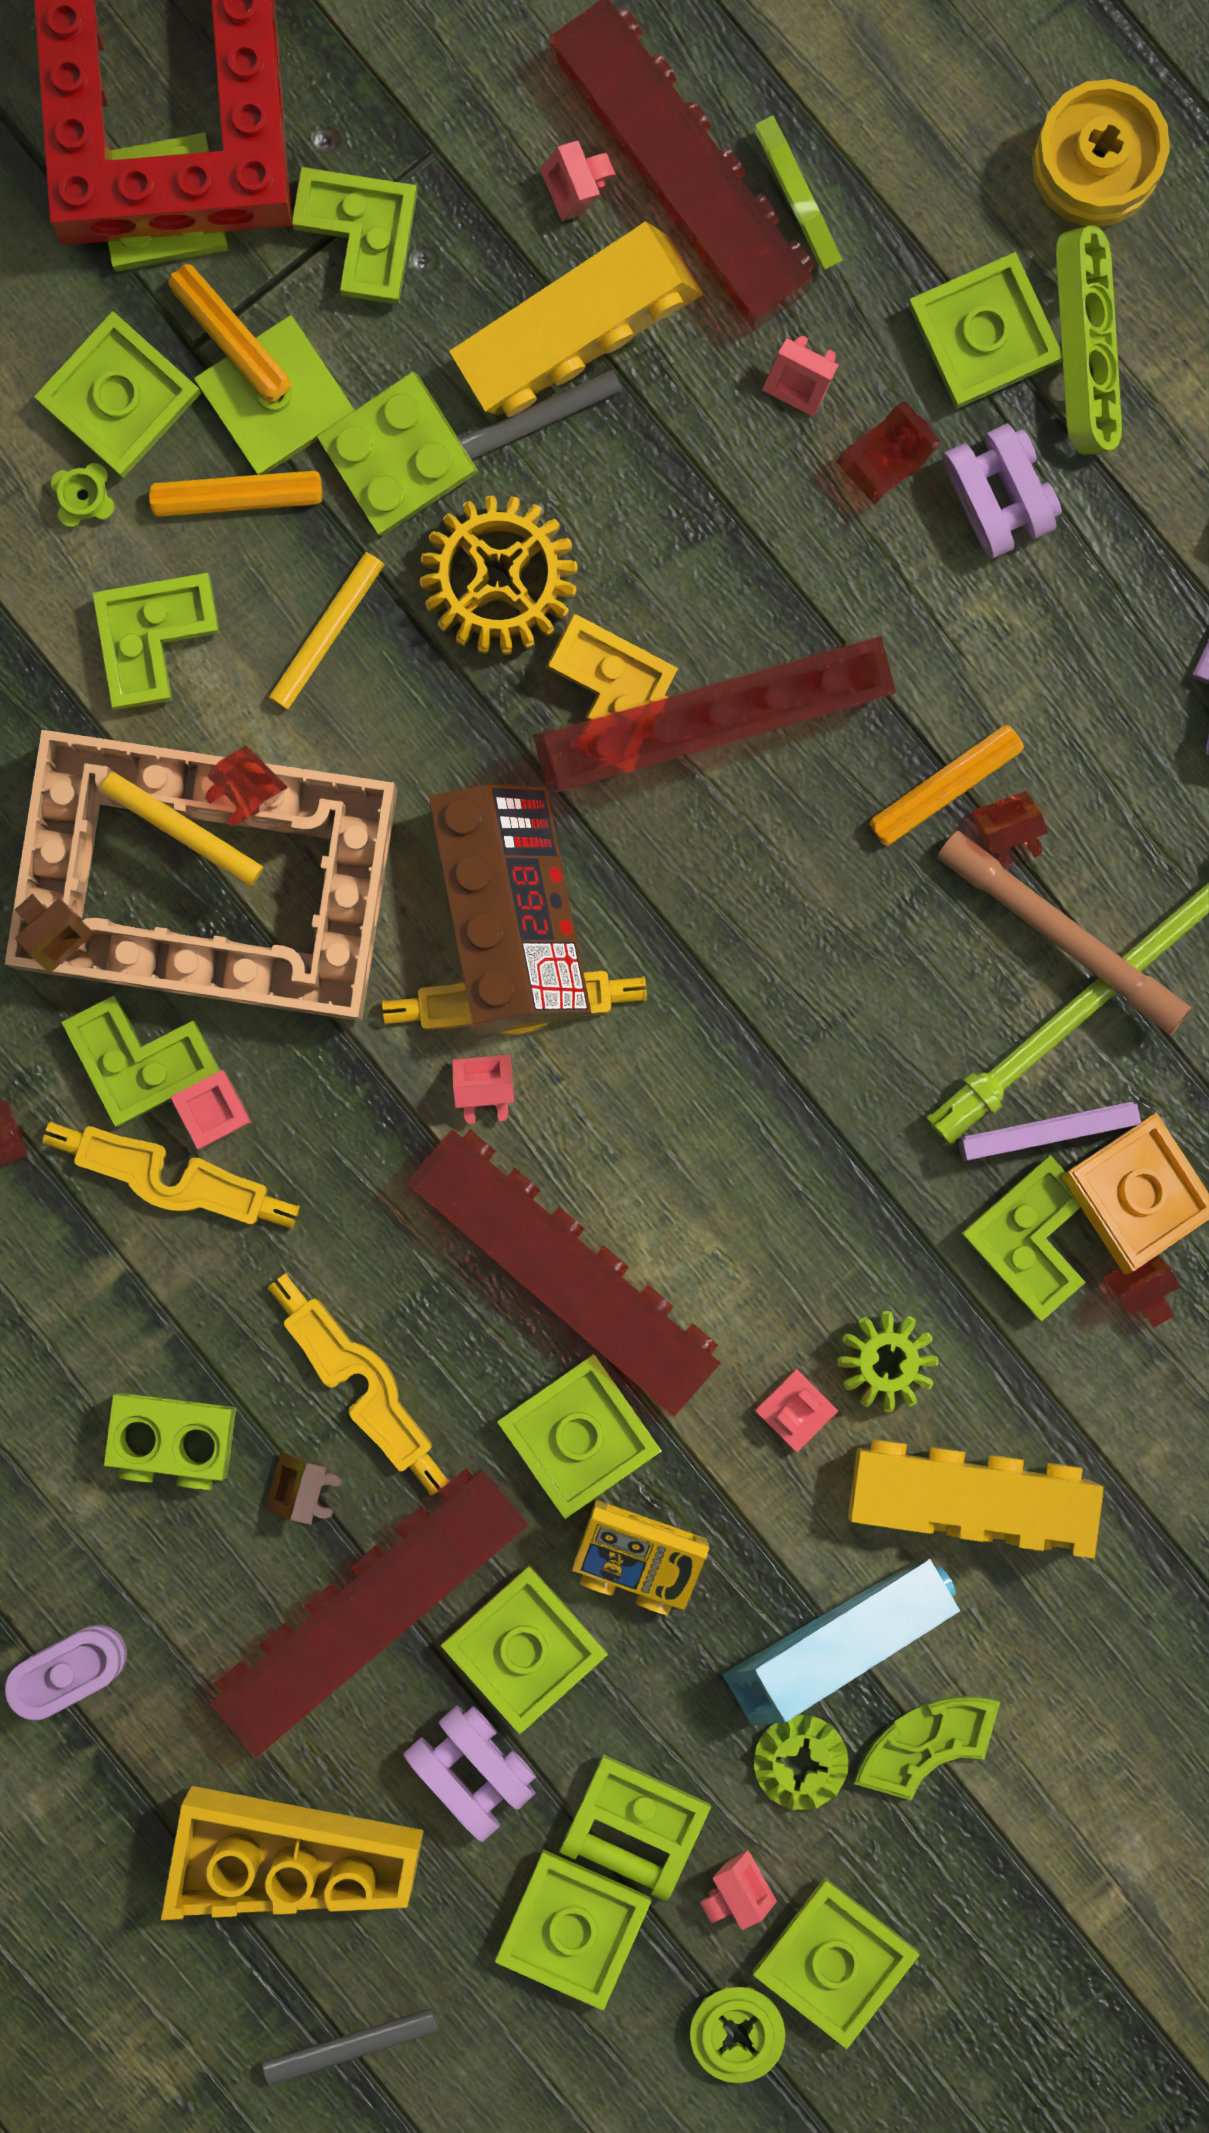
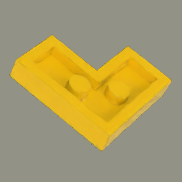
M577 614L571 615L545 667L597 694L570 747L620 773H626L678 668Z

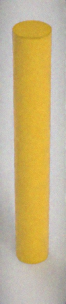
M368 552L364 553L270 694L269 698L287 710L290 708L385 564Z
M112 771L100 788L102 793L250 887L253 886L264 868L262 865Z

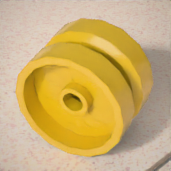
M1113 79L1086 81L1065 92L1048 112L1032 157L1034 183L1045 204L1065 221L1082 226H1113L1136 214L1152 195L1157 182L1163 174L1170 151L1168 125L1157 104L1136 86ZM1093 151H1101L1105 154V157H1098Z

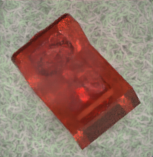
M902 401L892 409L879 425L845 450L836 463L868 499L876 505L919 471L940 447L941 441L931 430L926 420L917 415L907 402Z

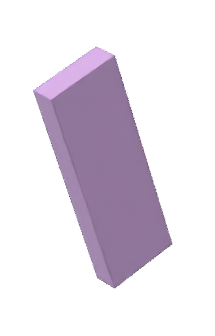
M1128 1102L960 1138L961 1141H958L962 1161L1135 1126L1141 1124L1137 1104Z

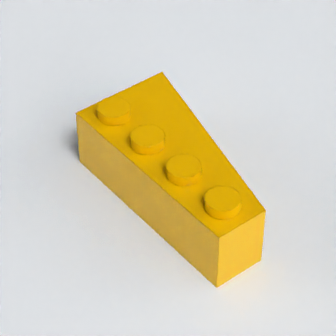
M645 221L449 352L484 411L498 416L505 413L507 417H511L530 407L537 400L536 393L553 383L561 385L573 379L586 368L585 364L604 353L607 354L622 347L636 334L704 294L669 236Z
M872 1439L871 1450L857 1448L848 1510V1519L851 1522L934 1534V1530L946 1532L947 1536L980 1542H993V1539L1005 1540L1006 1544L1040 1551L1052 1550V1547L1067 1548L1073 1551V1556L1095 1559L1104 1486L1089 1479H1081L1083 1471L1081 1467L1047 1463L1046 1474L1023 1471L1024 1460L996 1455H989L988 1466L964 1463L966 1452L930 1447L929 1458L906 1455L907 1444L878 1439Z
M191 1786L181 1806L161 1920L183 1919L185 1915L212 1914V1918L237 1916L238 1913L273 1911V1914H295L298 1910L328 1908L329 1912L407 1908L414 1885L424 1830Z

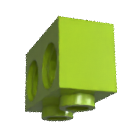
M127 1393L114 1394L104 1466L119 1468L118 1478L153 1482L154 1472L177 1475V1486L211 1490L213 1480L222 1481L228 1477L237 1407ZM134 1422H143L149 1425L155 1433V1446L148 1455L134 1453L126 1443V1432ZM191 1430H203L212 1437L215 1449L209 1461L196 1462L186 1454L184 1441Z

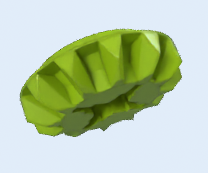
M796 1715L787 1722L772 1724L763 1733L756 1746L754 1769L758 1783L770 1800L792 1811L818 1809L821 1805L838 1795L848 1775V1754L844 1741L830 1724L814 1716ZM804 1738H808L807 1746L810 1749V1758L818 1762L820 1766H825L826 1770L806 1771L804 1779L800 1780L799 1787H795L796 1781L793 1778V1768L785 1765L784 1761L776 1760V1757L797 1756L799 1748L803 1747Z
M725 1986L711 1996L705 1997L691 2022V2045L700 2065L712 2076L731 2083L750 2082L769 2072L779 2060L785 2044L784 2022L772 1999L756 1991L751 1986ZM722 2015L727 2020L731 2019L736 2024L742 2023L745 2019L749 2021L753 2016H756L748 2029V2036L752 2046L756 2049L754 2052L748 2046L744 2047L739 2042L733 2043L730 2047L726 2045L719 2051L727 2036V2030L723 2020L720 2018Z

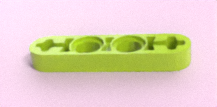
M1087 225L1062 233L1058 239L1056 249L1067 430L1073 447L1084 456L1114 450L1119 445L1122 437L1111 250L1104 232L1095 225ZM1085 302L1088 307L1090 321L1086 314ZM1089 361H1090V363H1091V365H1092L1093 378H1092V375H1091V373H1090Z

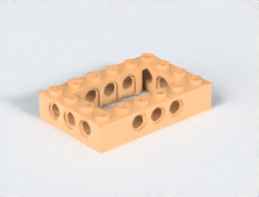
M42 730L5 965L18 970L362 1021L398 790L393 782ZM112 771L186 818L330 839L328 855L322 857L321 868L324 871V883L318 915H313L312 927L315 929L313 954L299 953L291 948L280 945H273L272 948L232 942L226 937L214 936V939L200 938L174 933L167 928L155 927V930L118 925L107 919L86 918L83 921L94 934L56 969L49 973L15 939L28 926L15 909L33 893L47 908L60 898L81 918L83 917L100 805L127 809L100 791L103 782Z

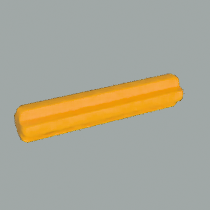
M184 264L177 271L171 273L168 278V285L173 294L265 401L275 402L281 395L287 393L291 387L287 374L193 265Z
M317 471L162 482L152 484L149 490L150 508L157 517L315 505L322 502L323 497L322 480Z
M1009 725L1002 726L873 817L869 823L872 831L885 846L892 844L1020 754L1024 748L1020 737Z

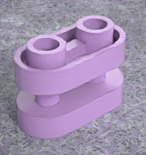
M1008 423L985 433L988 452L976 457L971 448L966 443H963L944 452L942 455L952 486L983 550L990 559L1014 549L1012 530L1023 526L1032 539H1036L1056 530L1055 517L1062 514L1061 505L1054 489L1048 482L1041 484L1032 467V463L1037 461V457L1030 438L1023 429L1015 432ZM998 473L1012 502V505L1004 509L1000 508L986 479Z
M91 1625L30 1656L12 1670L5 1686L8 1704L19 1716L30 1720H40L107 1686L123 1670L127 1659L125 1642L117 1631L105 1625Z
M456 1705L439 1721V1724L448 1735L439 1746L434 1748L421 1737L403 1754L415 1772L476 1839L484 1842L500 1827L498 1820L491 1810L503 1799L513 1808L519 1810L536 1794L529 1784L536 1778V1775L515 1751H511L505 1756L490 1740L497 1732L477 1708L473 1706L465 1712ZM463 1755L488 1780L475 1793L451 1767Z

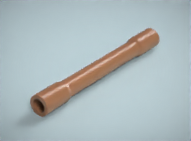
M959 830L948 839L940 850L937 859L975 888L986 891L1124 996L1134 1009L1170 1036L1179 1028L1192 1010L1190 1005L1153 977L1142 974L1001 866L996 858Z

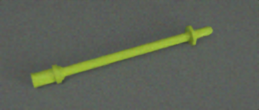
M1209 883L1122 958L1138 971L1144 970L1209 913ZM1100 978L1095 980L989 1073H979L976 1075L971 1072L963 1079L965 1086L933 1114L926 1117L927 1121L948 1145H953L958 1137L988 1111L992 1115L1002 1108L1000 1101L1003 1099L1004 1090L1114 996L1117 991Z

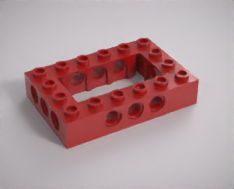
M35 0L50 223L60 245L119 241V238L151 236V238L183 235L182 233L191 232L214 233L292 226L275 0H212L223 151L117 160L112 159V150L104 127L103 107L109 105L108 94L100 71L99 51L105 50L104 39L97 21L95 0Z

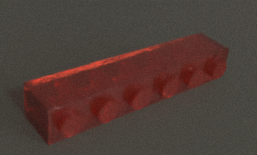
M600 0L550 36V54L753 331H756L810 292L813 281L810 271L814 269L813 262L799 242L793 240L788 244L775 226L780 222L779 216L768 199L762 193L754 197L741 180L746 173L735 154L727 146L719 150L707 133L711 130V124L699 105L694 100L685 103L673 87L677 83V78L666 60L659 53L651 57L639 41V38L643 36V32L630 11L624 6L617 10L610 0Z
M869 637L533 733L532 736L547 790L560 792L897 693L882 637Z
M452 1129L406 1183L675 1417L721 1364L711 1355L719 1345L694 1323H691L684 1331L667 1316L674 1308L670 1302L649 1284L641 1292L623 1278L630 1268L604 1245L597 1253H594L578 1239L585 1231V1228L560 1206L551 1215L539 1205L534 1198L541 1190L515 1167L507 1176L489 1161L496 1151L474 1131L469 1129L461 1137Z
M467 1468L461 1471L440 1490L446 1498L442 1504L430 1514L422 1506L419 1507L395 1528L402 1537L384 1553L377 1544L349 1567L356 1575L353 1580L340 1591L330 1583L304 1606L311 1614L294 1630L287 1622L283 1623L259 1644L266 1653L250 1668H247L240 1660L214 1683L220 1690V1693L210 1702V1705L255 1758L529 1525L530 1521L485 1468L481 1469L474 1476Z

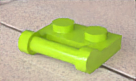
M603 1754L578 1811L565 1835L559 1853L574 1860L580 1855L651 1888L650 1895L667 1902L711 1809V1804ZM594 1819L667 1852L668 1855L662 1867L589 1834L588 1832Z

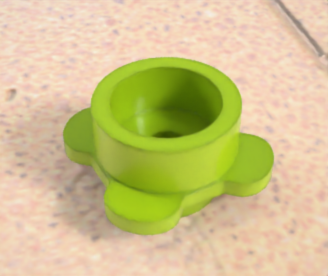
M91 463L86 468H76L68 472L60 470L53 475L51 487L57 493L61 505L58 511V518L65 526L76 527L81 520L93 517L99 520H107L114 513L115 504L108 497L105 487L108 473L102 465ZM86 490L88 498L86 500H79L77 497L79 491Z

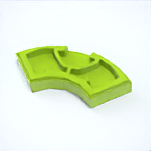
M772 115L756 123L754 131L819 266H823L825 270L843 261L774 116Z
M950 1696L935 1699L908 1710L884 1728L872 1742L858 1766L853 1780L854 1784L912 1800L921 1780L938 1765L958 1758L985 1759L1000 1701L982 1696Z

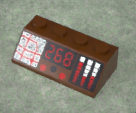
M486 784L430 795L429 801L476 1037L591 1015V1007L547 787Z

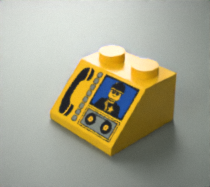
M595 1500L572 1566V1571L582 1574L580 1581L582 1586L612 1596L617 1586L638 1594L637 1605L669 1615L672 1606L685 1610L710 1547L707 1538Z

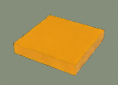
M1157 1113L1141 1121V1124L1135 1125L1061 1175L1124 1275L1135 1271L1209 1220V1193Z

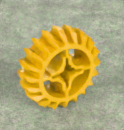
M492 495L486 497V514L477 515L475 505L468 501L463 504L464 513L468 521L461 524L450 513L443 518L445 526L452 533L450 538L440 532H431L429 536L430 543L442 552L441 554H422V565L428 569L436 570L437 573L421 577L420 586L428 591L440 590L439 593L426 600L427 610L429 612H437L444 608L448 609L438 621V627L443 632L451 629L458 622L462 624L456 635V642L459 645L464 646L467 644L475 632L480 634L478 639V651L480 653L487 654L490 649L491 637L500 638L502 654L509 655L512 653L511 636L520 634L524 647L531 649L535 646L534 638L530 631L532 627L536 625L540 632L547 637L554 633L552 623L545 617L547 613L557 618L566 619L569 610L556 597H575L577 588L571 582L560 580V577L576 574L578 567L576 561L558 560V558L572 550V543L569 538L550 542L560 529V524L556 519L549 520L538 528L536 525L541 517V507L534 504L523 518L518 516L520 510L519 498L510 497L507 504V513L498 512L497 500ZM505 531L515 533L526 539L522 543L517 541L507 549L497 550L488 546L482 539L479 540L477 536L488 532ZM463 549L470 556V561L475 565L477 574L474 580L467 586L468 591L457 599L451 589L450 576L454 560L460 550ZM540 551L547 565L548 578L541 597L535 602L528 595V590L522 584L520 578L523 571L530 565V559ZM485 560L490 566L499 563L500 569L502 563L511 566L509 578L513 591L508 585L499 588L498 581L495 587L487 584L489 575ZM500 600L508 603L515 611L519 610L521 615L505 620H491L471 612L477 607L481 609L491 601Z

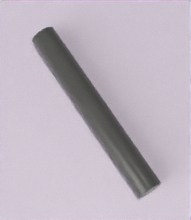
M612 369L527 408L514 416L466 436L459 441L471 460L621 392L622 387Z
M428 2009L262 2062L265 2079L270 2086L439 2032L437 2020L433 2009Z

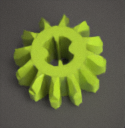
M891 1311L881 1312V1332H876L872 1322L867 1317L860 1318L858 1320L859 1327L867 1338L862 1342L854 1335L848 1333L844 1334L842 1342L847 1346L858 1349L856 1357L840 1356L837 1358V1365L839 1367H857L858 1373L847 1377L843 1381V1386L846 1390H852L864 1382L868 1383L859 1400L860 1404L866 1407L870 1406L874 1401L878 1390L882 1391L881 1404L885 1412L894 1411L895 1391L900 1392L903 1401L907 1405H915L917 1403L916 1395L908 1385L914 1381L920 1387L931 1389L933 1381L929 1377L919 1374L918 1369L919 1366L933 1367L938 1365L937 1356L930 1354L919 1356L917 1350L929 1345L933 1340L931 1334L925 1332L910 1341L908 1336L916 1323V1320L911 1316H906L902 1320L897 1332L894 1333V1318ZM884 1345H887V1350L894 1352L897 1347L902 1354V1358L896 1362L899 1372L889 1378L888 1373L885 1371H881L878 1376L872 1366L879 1361V1355L876 1350Z

